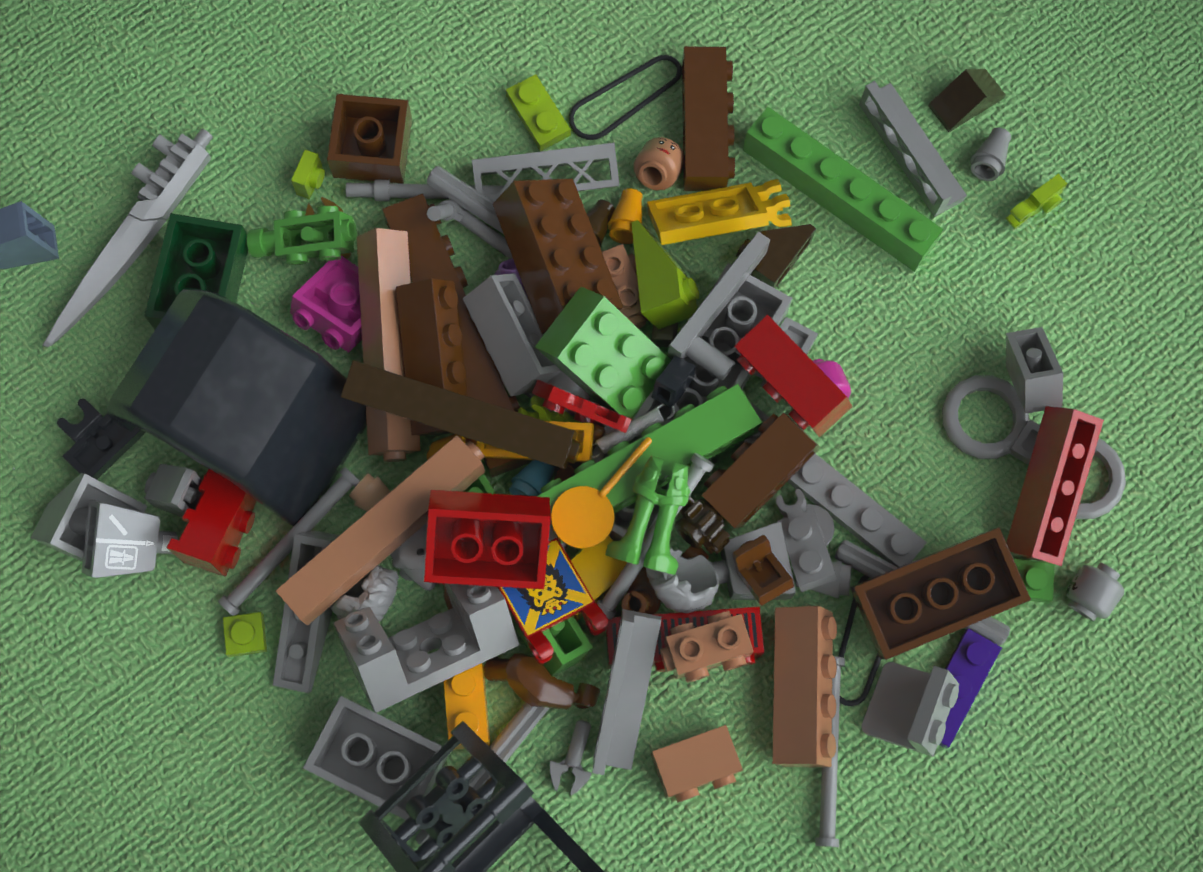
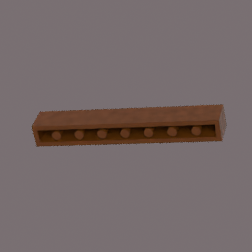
M420 194L383 208L382 210L389 229L408 232L411 283L431 278L454 281L455 290L458 295L459 327L462 332L463 365L466 369L467 397L518 412L520 405L515 395L508 397L501 375L491 355L486 350L485 343L471 319L469 310L463 300L466 296L463 288L467 287L468 283L461 266L454 268L450 256L455 255L450 239L447 234L441 236L437 225L442 224L441 220L432 221L427 216L428 209L435 206V204L428 205L424 195ZM483 458L491 478L529 464L532 461Z

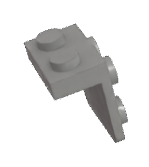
M888 662L883 666L862 723V730L868 736L933 757L937 745L941 743L944 737L945 723L950 709L957 701L959 683L949 670L933 666L930 674L894 662Z

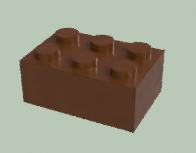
M784 412L779 417L772 414L758 428L762 435L753 444L748 441L744 442L731 456L735 462L727 470L719 468L704 483L708 489L702 496L734 528L743 527L821 448Z

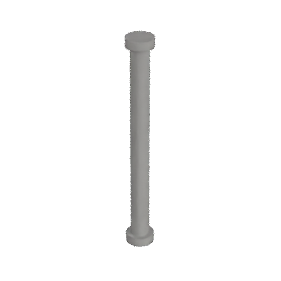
M694 453L690 460L693 463L688 469V486L691 491L689 496L706 471L710 472L714 467L713 463L697 453ZM679 506L677 514L683 506ZM657 518L644 536L639 564L627 562L603 600L596 602L608 619L615 617L617 614L615 608L643 567L642 565L652 541Z
M346 467L340 471L342 476L227 597L223 595L218 600L219 604L226 611L236 616L240 612L238 607L292 551L295 534L311 531L353 485L357 486L360 480Z
M836 656L834 657L836 659L837 672L835 678H832V694L836 700V714L832 718V734L836 740V753L832 758V767H822L820 836L815 838V846L839 847V839H835L840 678L841 667H845V658Z

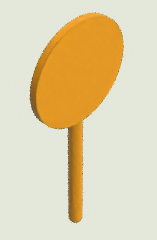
M646 437L600 491L588 486H578L568 489L558 497L552 508L551 521L553 529L561 541L574 548L586 549L599 545L609 536L614 524V510L606 495L652 443L650 437Z

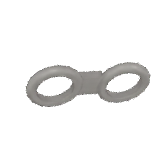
M975 375L960 381L947 394L942 408L943 427L950 441L963 453L978 459H998L1011 454L1029 466L1040 425L1029 419V413L1025 414L1015 388L1008 381L992 375ZM976 391H989L999 395L1008 403L1013 413V426L1010 434L1004 440L997 443H981L973 440L963 431L958 419V408L961 400L966 395ZM1098 439L1094 454L1104 463L1108 471L1109 485L1106 494L1096 502L1080 503L1075 519H1095L1109 513L1121 500L1126 485L1125 468L1117 452L1104 440Z

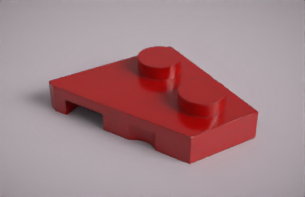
M539 379L532 392L545 399L542 404L543 407L562 415L566 408L576 412L573 419L582 423L594 424L598 421L626 433L632 420Z

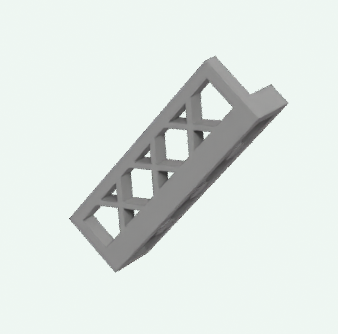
M875 81L866 85L859 106L932 215L936 217L963 202L967 196L893 85L889 83L879 88Z
M607 143L472 160L475 190L483 195L481 176L499 174L507 181L505 186L497 194L484 195L495 202L521 171L533 169L543 177L542 180L552 179L549 176L557 166L569 165L578 172V175L573 180L577 191L617 187L620 185L615 144ZM609 160L611 180L596 181L585 173L592 162ZM586 163L582 169L575 164ZM551 167L547 173H544L541 169H539ZM506 172H515L511 178L504 174ZM581 176H583L589 181L587 183L576 184V182L579 180Z
M622 610L593 757L592 773L604 775L606 765L628 770L632 769L661 625V616Z

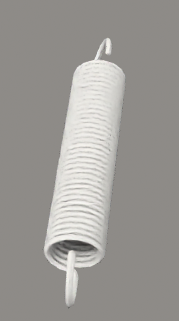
M664 404L631 421L626 433L615 430L605 437L603 436V438L601 437L596 440L593 446L598 443L602 452L606 454L615 445L623 441H631L641 435L649 426L658 422L663 423L664 419L658 408ZM674 406L672 407V408H673V413H672V415L669 416V417H667V419L671 418V417L674 415V413H675Z

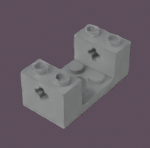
M444 583L452 609L436 614L432 618L411 628L399 631L389 638L370 607L352 612L345 618L334 622L350 667L375 713L519 646L506 600L497 587ZM439 649V650H437V651L434 652V653H430V654L427 653V652H429L430 650Z

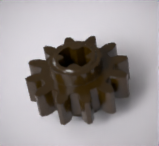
M689 496L688 503L681 508L675 517L677 521L674 527L678 534L692 547L700 549L704 546L709 553L715 552L718 554L730 542L728 539L730 534L722 529L724 519L707 501L699 499L694 502Z

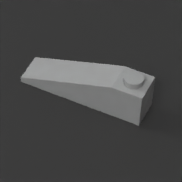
M314 530L295 534L288 579L340 535ZM286 603L284 604L273 686L305 693L312 691L333 612L330 607L307 626Z

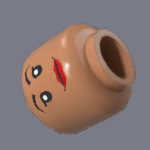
M664 137L653 138L645 143L634 161L635 176L642 185L656 191L665 190L673 186L682 172L685 163L684 153L679 145L671 139Z

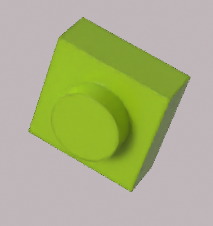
M306 149L302 154L291 182L296 195L310 199L314 189L321 187L325 170L319 155Z
M262 612L223 617L226 656L235 657L267 652L265 622Z

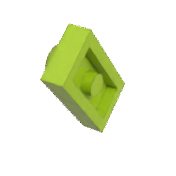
M536 74L506 89V97L540 152L571 136V129Z

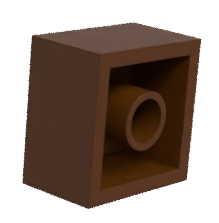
M345 94L336 95L327 157L333 178L365 181L390 180V183L404 184L412 125L408 100Z

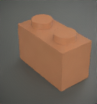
M726 725L657 749L651 753L666 799L675 796L677 803L700 795L697 788L709 783L713 784L714 790L736 782L734 774L743 770Z

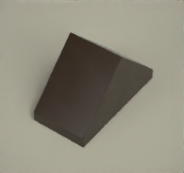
M965 69L928 106L945 129L951 132L1004 99L1006 94L986 69Z

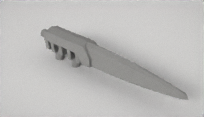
M201 129L193 140L181 134L176 144H173L162 135H158L152 146L167 157L163 158L155 173L141 163H138L131 174L146 184L138 192L137 198L140 201L136 202L89 269L48 334L43 346H52L66 334L121 278L169 218L170 213L174 211L211 160L209 153L205 150L213 138L208 131Z

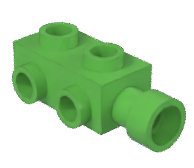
M337 206L317 207V214L307 216L305 211L292 210L284 212V219L274 220V230H268L265 227L249 230L247 233V247L249 253L254 258L271 256L275 252V256L285 259L288 265H304L308 263V258L316 257L323 261H334L341 259V254L354 252L357 229L353 217L339 211ZM302 239L307 241L306 245H301Z

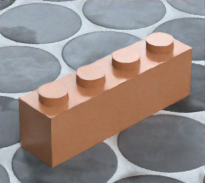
M820 606L775 608L772 764L785 767H832V758L836 753V740L832 734V718L836 714V700L832 694V678L836 676L837 664L835 657L832 655L833 639L837 635V624L833 617V612Z

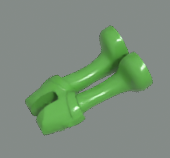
M650 456L643 471L636 475L633 483V492L637 493L638 496L627 532L621 540L612 541L607 545L605 555L638 565L648 522L654 506L658 505L659 511L652 541L642 566L676 575L679 565L678 561L671 556L669 545L679 506H686L691 492L688 486V466L675 462L673 472L667 481L669 483L668 489L664 490L657 487L658 480H661V468L664 459Z

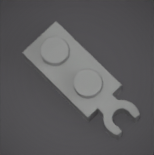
M797 489L795 492L798 499L794 505H786L781 495L777 496L776 503L781 514L787 517L778 522L782 524L787 552L801 592L837 581L838 579L814 509L806 511L807 501L800 489Z

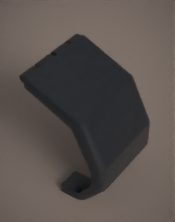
M185 288L178 294L112 395L107 407L109 417L119 426L130 432L137 427L162 440L232 482L292 526H295L318 501L319 497H322L327 492L339 472L337 470L338 466L344 464L358 441L356 438L358 433L362 434L367 426L366 406L341 397L347 378L320 354L249 309L215 292L195 288Z

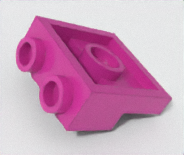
M341 256L339 260L328 261L292 295L290 314L298 327L303 330L314 329L322 335V339L328 347L334 350H338L341 347L348 353L362 340L358 266Z

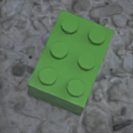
M583 287L578 289L535 346L536 349L599 405L632 419L653 391L656 379L671 361L605 296Z

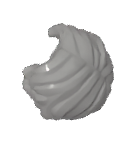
M670 548L671 556L678 561L679 565L676 575L646 568L647 577L655 590L657 598L665 604L666 608L677 612L690 613L705 609L706 606L712 604L714 595L718 591V576L712 567V563L703 555L685 559L681 556L682 551Z
M377 565L333 603L330 608L340 620L352 612L370 607L380 622L392 605L396 595L399 578L397 571Z

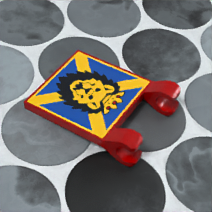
M558 538L548 542L544 589L497 587L504 596L508 609L526 638L538 664L550 661L554 653L551 643L542 632L580 612L588 629L594 636L603 633L608 625L605 613L595 603Z

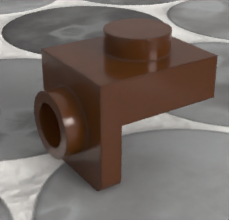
M765 535L743 543L739 549L732 553L738 576L761 606L794 587L792 577L772 553L770 542Z

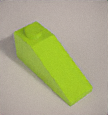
M638 220L631 222L641 313L658 329L692 317L697 310L696 299L699 298V290L695 281L684 273L658 240Z

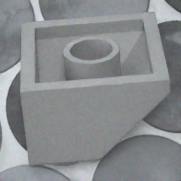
M81 473L47 504L31 539L83 562L89 500L101 501L145 512L147 505L85 473Z

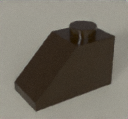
M808 224L760 231L761 234L770 239L766 255L750 275L776 289L812 242L816 228ZM746 239L736 254L737 258L750 243V239Z

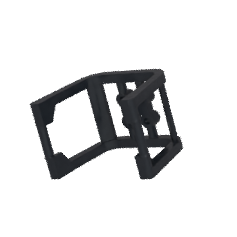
M463 721L450 732L453 736L375 812L369 810L358 821L396 872H486L534 823L581 872H604L531 797L534 792ZM461 744L471 754V757L458 770L453 766H445L439 770L435 778L437 785L426 796L421 794L415 795L407 802L405 810L409 817L394 831L382 819ZM483 768L491 777L478 790H475L469 786V781ZM418 830H426L429 838L416 850L406 843Z

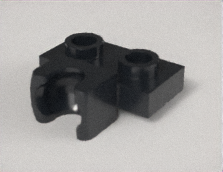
M82 398L78 401V406L84 412V418L80 423L71 424L64 418H60L57 421V425L75 442L62 457L80 474L85 473L97 480L146 432L137 427L130 432L119 426L109 417L108 413L103 417L86 399Z

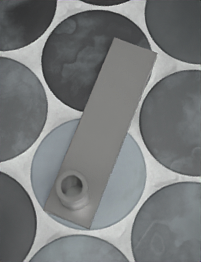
M759 231L671 342L667 355L671 360L675 355L683 360L688 356L721 381L725 379L735 362L701 337L766 255L770 243L769 238Z

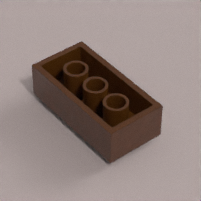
M573 179L513 181L492 205L541 333L545 334L580 287L605 296L620 311L623 308V304Z
M999 527L980 533L850 587L878 655L883 660L902 654L1031 600Z

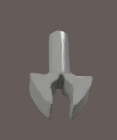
M579 720L576 722L566 759L560 763L550 761V775L556 792L558 791L561 775L567 772L569 768L573 769L572 774L575 777L570 796L577 793L591 777L592 773L584 771L580 764L591 729V724L587 721Z

